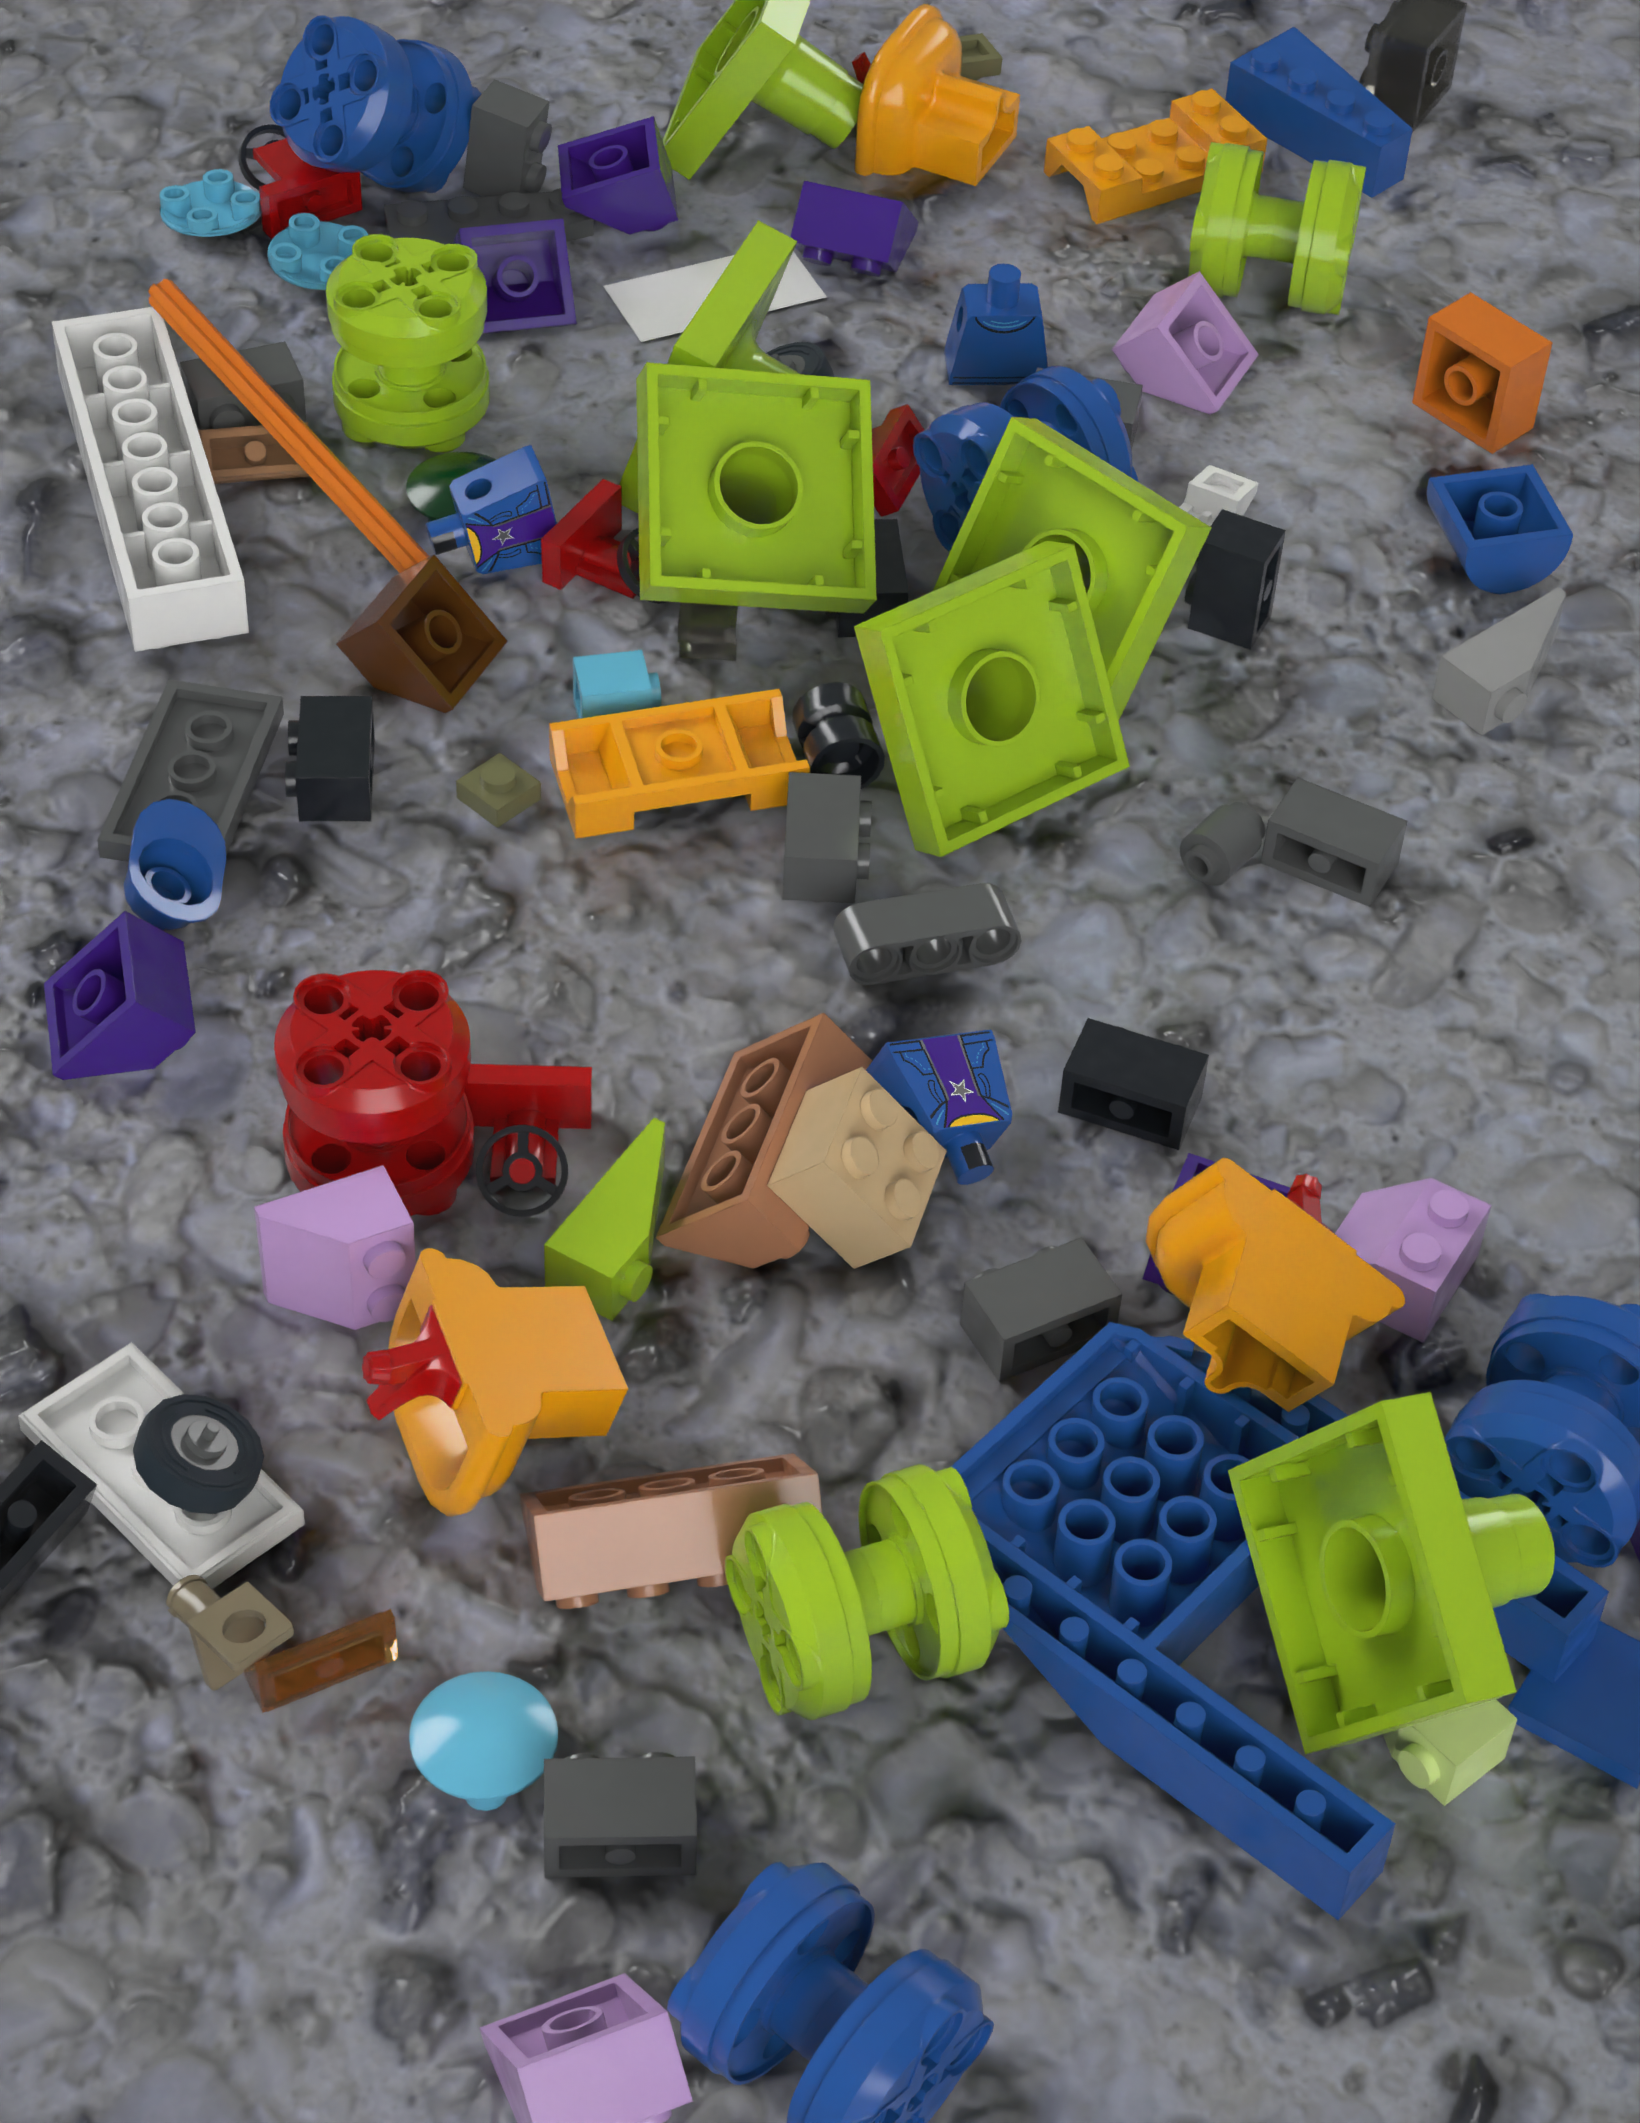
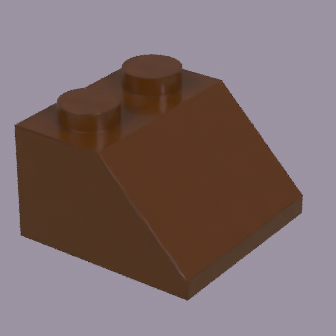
M432 555L394 576L336 645L374 688L447 713L454 709L508 641L435 555Z

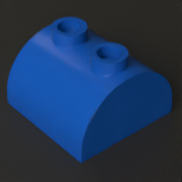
M1533 464L1429 478L1427 486L1428 504L1468 578L1479 589L1501 595L1529 588L1549 576L1566 557L1571 546L1573 533Z

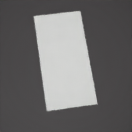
M794 251L768 312L827 298ZM734 255L617 282L603 287L640 342L682 333Z

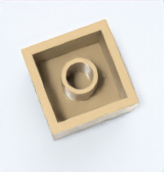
M860 1067L806 1091L767 1186L855 1269L912 1246L947 1151L863 1067Z

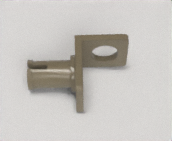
M189 1575L179 1580L168 1593L166 1605L170 1608L168 1609L169 1613L189 1628L205 1684L211 1690H218L254 1666V1663L266 1658L274 1648L294 1635L293 1623L248 1581L221 1598L207 1585L208 1583L204 1578L198 1575Z

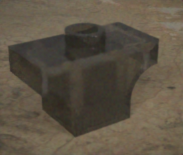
M680 603L678 619L679 658L736 661L740 606Z

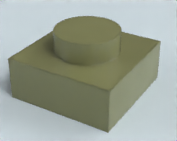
M983 33L959 36L962 45L961 76L977 81L982 77L1000 75L1003 57Z
M498 753L456 780L457 799L498 828L541 800V782L503 754Z

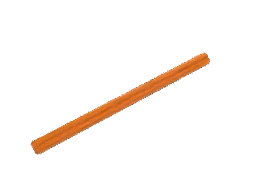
M163 279L158 284L153 283L148 290L150 294L149 304L399 573L430 557L173 281Z

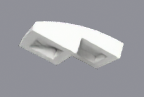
M1209 465L1188 483L1184 503L1179 508L1211 526L1222 509L1243 516L1257 492L1259 483Z

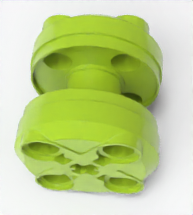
M1211 142L1200 200L1193 222L1189 248L1191 255L1188 277L1200 271L1218 297L1230 296L1237 298L1247 256L1292 263L1293 269L1288 306L1301 308V311L1339 315L1357 228L1366 167L1331 159L1328 162L1314 160L1305 202L1259 194L1263 151L1252 150L1250 146Z
M384 234L363 236L352 245V254L335 267L326 285L328 319L335 339L342 346L336 355L332 373L333 402L336 413L342 420V431L345 436L357 442H376L385 446L403 449L425 448L433 452L453 451L465 441V432L482 419L490 402L489 371L484 353L477 344L483 333L487 315V285L484 275L478 267L477 254L473 249L461 244L444 245L427 239L393 238Z
M917 1464L887 1473L881 1479L867 1483L861 1492L858 1510L861 1547L843 1552L836 1535L822 1513L808 1502L794 1505L781 1504L747 1516L734 1541L732 1555L726 1556L725 1574L732 1600L740 1614L750 1650L759 1669L764 1693L773 1712L778 1716L794 1712L806 1720L812 1721L845 1711L850 1705L865 1700L869 1694L872 1680L869 1636L883 1631H887L896 1651L906 1666L922 1680L927 1681L938 1677L950 1678L984 1666L998 1638L999 1630L1007 1627L1009 1623V1607L1004 1587L994 1570L985 1537L972 1510L967 1487L955 1468L950 1467L935 1471L926 1465Z

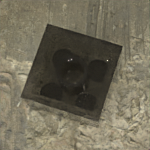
M1459 0L1394 1L1387 16L1380 24L1374 23L1367 35L1365 51L1370 54L1368 66L1364 69L1359 83L1412 127V133L1452 86L1467 7L1465 2Z

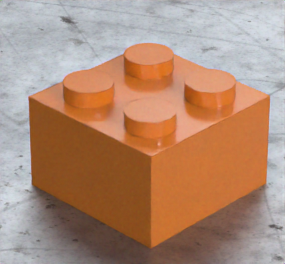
M1470 292L1429 316L1412 403L1493 454L1534 428L1553 342Z

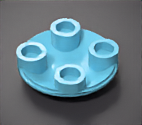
M210 170L203 175V180L183 186H168L162 189L159 194L162 221L172 230L190 236L215 237L232 234L249 227L261 216L260 194L242 183L235 182L233 174L228 170Z
M298 213L289 219V227L279 232L271 240L267 253L268 262L279 277L291 284L307 289L326 290L327 281L332 271L340 262L352 254V245L356 240L368 235V233L359 226H343L337 223L320 221L318 217L311 213Z
M500 1672L463 1674L436 1687L420 1703L410 1726V1752L420 1773L433 1786L449 1795L465 1799L468 1805L476 1810H493L503 1805L508 1796L514 1795L532 1785L544 1773V1759H553L557 1751V1721L547 1699L526 1681Z

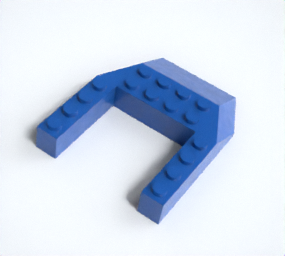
M1109 1322L951 1466L959 1472L967 1487L972 1510L985 1537L994 1570L998 1574L1005 1590L1009 1607V1623L1003 1630L1101 1744L1336 1920H1339L1383 1872L1396 1823L1179 1665L1259 1586L1228 1470L1349 1415L1319 1395L1287 1412L1266 1395L1253 1388L1238 1387L1225 1394L1214 1393L1204 1384L1212 1356L1209 1353L1194 1350L1195 1343L1193 1341L1170 1335L1154 1337L1145 1333L1142 1329ZM1459 1490L1461 1499L1470 1498ZM1555 1555L1552 1578L1548 1586L1541 1593L1510 1600L1503 1606L1493 1608L1505 1652L1554 1684L1594 1640L1609 1591Z

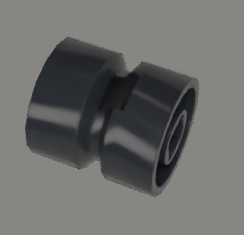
M833 682L814 687L801 696L793 708L792 722L799 743L803 748L805 760L807 759L810 766V773L861 776V789L869 786L879 777L883 770L885 755L878 735L872 725L873 721L861 691L851 684Z

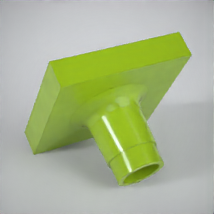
M734 0L698 47L663 138V144L673 170L690 180L750 102L758 104L803 133L813 135L832 149L837 148L845 140L857 123L860 95L864 84L850 76L848 70L799 35L811 0Z
M758 220L675 343L667 364L800 374L765 353L756 342V338L797 241ZM636 440L619 485L622 486V506L638 514V457Z
M646 362L636 378L640 600L864 614L877 600L870 380Z
M1011 417L933 591L1045 541L1074 544L1119 721L1207 539L1211 527L1038 419Z
M1045 541L854 626L916 851L943 857L1130 767L1074 544Z
M1431 1392L1377 1402L1228 1470L1305 1754L1353 1744L1517 1692L1493 1608L1503 1606L1510 1600L1539 1594L1548 1586L1555 1565L1552 1534L1541 1510L1533 1501L1521 1494H1508L1488 1499L1483 1497L1461 1499Z

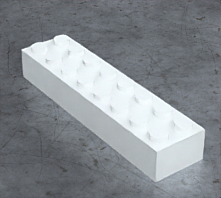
M153 307L52 321L58 374L134 651L161 649L173 645L221 639L227 636L249 633L244 578L164 319Z

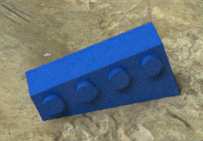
M1290 28L1230 62L1225 100L1265 137L1312 164L1314 160L1328 162L1331 159L1365 166L1366 172L1362 193L1371 198L1404 179L1413 128L1297 28Z

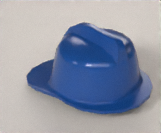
M174 799L153 802L139 814L133 829L128 871L123 884L126 902L139 918L161 930H174L186 927L190 923L206 921L217 912L222 896L226 865L225 840L218 825L203 810L188 802Z

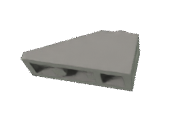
M1557 587L1441 655L1432 699L1481 736L1502 723H1510L1515 720L1526 705L1529 693L1557 635L1566 592Z

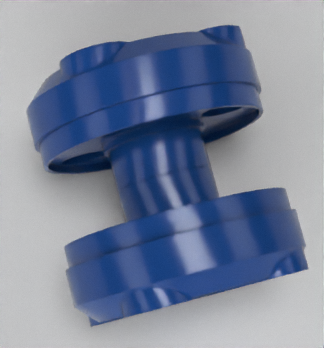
M320 15L308 23L303 38L289 57L281 83L272 93L270 114L273 121L282 127L285 138L294 153L312 166L341 173L361 172L382 186L403 192L413 193L422 191L425 193H436L446 184L449 174L464 154L469 142L472 105L481 96V93L476 87L472 86L468 73L460 60L453 53L442 47L420 40H396L378 26L353 17L338 16L331 18Z
M1050 366L1023 378L1018 384L1012 386L1004 395L1000 407L986 402L962 406L936 418L927 430L918 433L913 440L914 456L920 467V477L925 499L933 515V529L941 545L948 552L951 551L1011 417L1038 419L1138 481L1137 474L1132 466V451L1129 437L1120 417V402L1112 386L1100 378L1089 380L1067 367Z
M1529 1294L1521 1299L1493 1346L1486 1372L1487 1387L1477 1392L1459 1411L1444 1440L1457 1485L1461 1492L1470 1498L1483 1497L1488 1499L1508 1494H1521L1529 1498L1541 1510L1549 1525L1556 1556L1566 1563H1580L1593 1568H1604L1615 1562L1622 1547L1630 1540L1640 1520V1305L1623 1304L1619 1306L1608 1301L1582 1296Z
M775 1862L766 1867L748 1886L738 1906L715 1932L696 1963L679 1980L672 1991L667 2005L668 2012L680 2022L681 2042L685 2050L711 2072L723 2075L733 2084L742 2085L758 2079L778 2065L793 2050L809 2061L792 2096L787 2114V2123H928L952 2092L962 2074L972 2065L984 2049L993 2032L994 2023L983 2014L979 1984L949 1960L938 1958L930 1950L919 1949L903 1956L883 1971L869 1985L857 1976L854 1971L865 1952L873 1930L874 1908L870 1902L860 1895V1891L855 1885L830 1865L823 1862L789 1868L782 1862Z

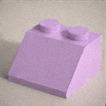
M1200 271L1154 294L1112 348L1123 369L1130 374L1136 384L1143 385L1142 392L1210 415L1221 408L1259 355Z
M384 1165L254 1207L263 1293L268 1303L354 1330L378 1322L394 1320L416 1265L414 1224Z
M1433 1178L1364 1192L1360 1195L1335 1234L1357 1251V1256L1402 1290L1405 1297L1404 1306L1380 1320V1323L1416 1340L1425 1341L1479 1255L1492 1205Z
M625 1973L479 2028L483 2043L517 2123H664L672 2116V2109L693 2102L668 2011Z

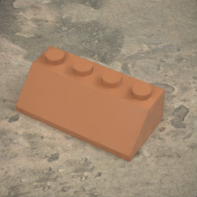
M821 1013L734 1052L656 1235V1239L664 1246L752 1269L780 1258H791L805 1246L810 1236L809 1225L777 1196L767 1184L806 1091L860 1067L866 1070L872 1062L825 1013Z
M794 1453L519 1494L536 1588L544 1602L556 1600V1607L559 1609L591 1606L599 1602L598 1593L624 1589L627 1590V1596L630 1598L659 1596L670 1591V1582L696 1578L697 1584L700 1587L728 1585L725 1574L726 1556L732 1555L734 1541L749 1514L781 1504L794 1505L808 1502L815 1506L823 1515L818 1473Z

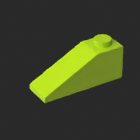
M655 1117L650 1121L544 1244L545 1287L585 1286L596 1313L613 1321L629 1300L636 1302L642 1297L652 1278L653 1268L650 1263L665 1162V1122Z

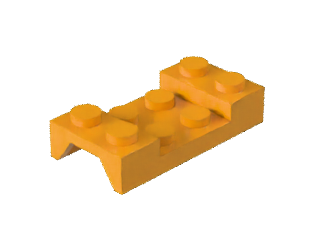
M1211 88L1172 100L1169 118L1155 120L1149 124L1127 131L1112 133L1107 137L1101 138L1090 126H1086L1047 138L1044 173L1051 177L1069 171L1084 187L1091 219L1096 224H1100L1201 192L1211 142L1250 146L1252 150L1263 151L1264 166L1267 138Z
M779 688L549 723L550 761L575 839L634 830V812L745 795L750 811L786 806L789 772L810 773L807 759L797 761L789 742L783 697Z

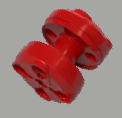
M365 970L338 976L321 973L303 979L295 987L293 1002L282 1015L274 1039L277 1077L288 1103L283 1124L285 1163L292 1181L301 1192L384 1165L410 1216H431L446 1211L456 1200L457 1188L464 1181L471 1168L475 1150L473 1115L464 1092L471 1067L470 1030L462 1009L449 995L446 981L440 975L426 970H414L405 973L388 970Z

